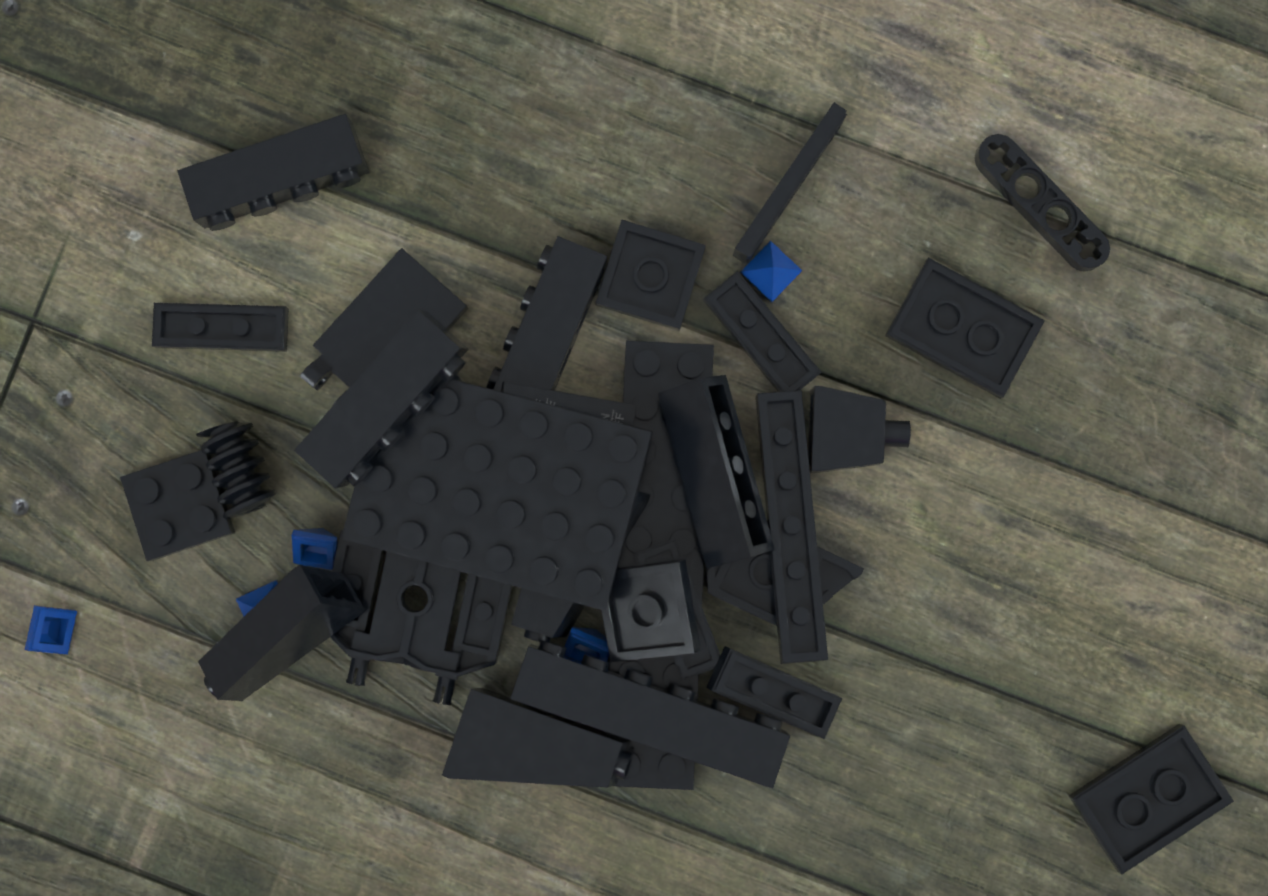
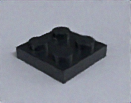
M621 220L596 300V306L680 331L706 245Z
M200 450L120 477L146 561H154L235 534L231 519L224 520L223 514L228 511L227 505L219 504L217 497L222 494L221 488L213 487L212 480L217 476L216 471H210L206 466V463L212 459L210 454H204Z
M686 560L617 569L606 611L602 610L610 662L694 654L701 650Z

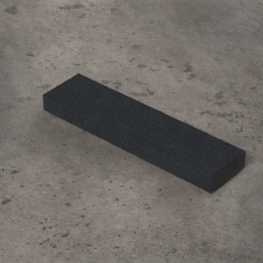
M835 102L832 104L735 247L733 253L735 258L744 264L750 262L842 126L847 116V110Z

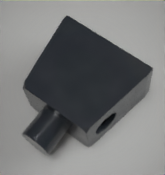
M814 386L810 390L808 437L810 473L880 465L884 462L885 447H909L911 437L910 421L886 420L885 400L823 386Z

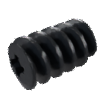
M230 422L196 434L197 437L210 438L200 446L202 453L216 454L215 457L206 463L207 469L210 471H222L212 480L213 487L227 488L225 492L217 497L218 503L233 505L232 508L223 514L224 520L267 507L265 502L276 495L275 490L260 488V485L268 480L270 475L269 473H256L254 470L265 460L263 456L249 455V451L259 444L258 439H244L243 437L247 431L253 428V424L250 422Z

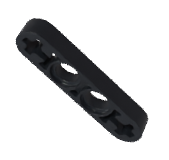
M995 134L984 139L977 148L974 157L978 170L1070 266L1076 270L1086 272L1092 271L1105 263L1110 253V244L1106 236L1035 162L1006 135ZM987 147L993 151L999 147L1002 148L1005 152L1002 161L1009 168L1016 162L1021 167L1005 181L1002 176L1008 169L999 161L993 165L988 162L987 158L990 155V151ZM1028 176L1034 179L1038 186L1037 195L1031 199L1019 196L1015 189L1017 178ZM1057 207L1066 212L1069 221L1064 230L1058 231L1049 227L1046 222V212L1048 209ZM1077 225L1082 231L1075 235V237L1084 245L1089 242L1095 244L1096 248L1093 251V255L1096 257V260L1091 256L1085 260L1080 257L1079 253L1083 248L1075 238L1067 244L1063 241V238L1072 233Z

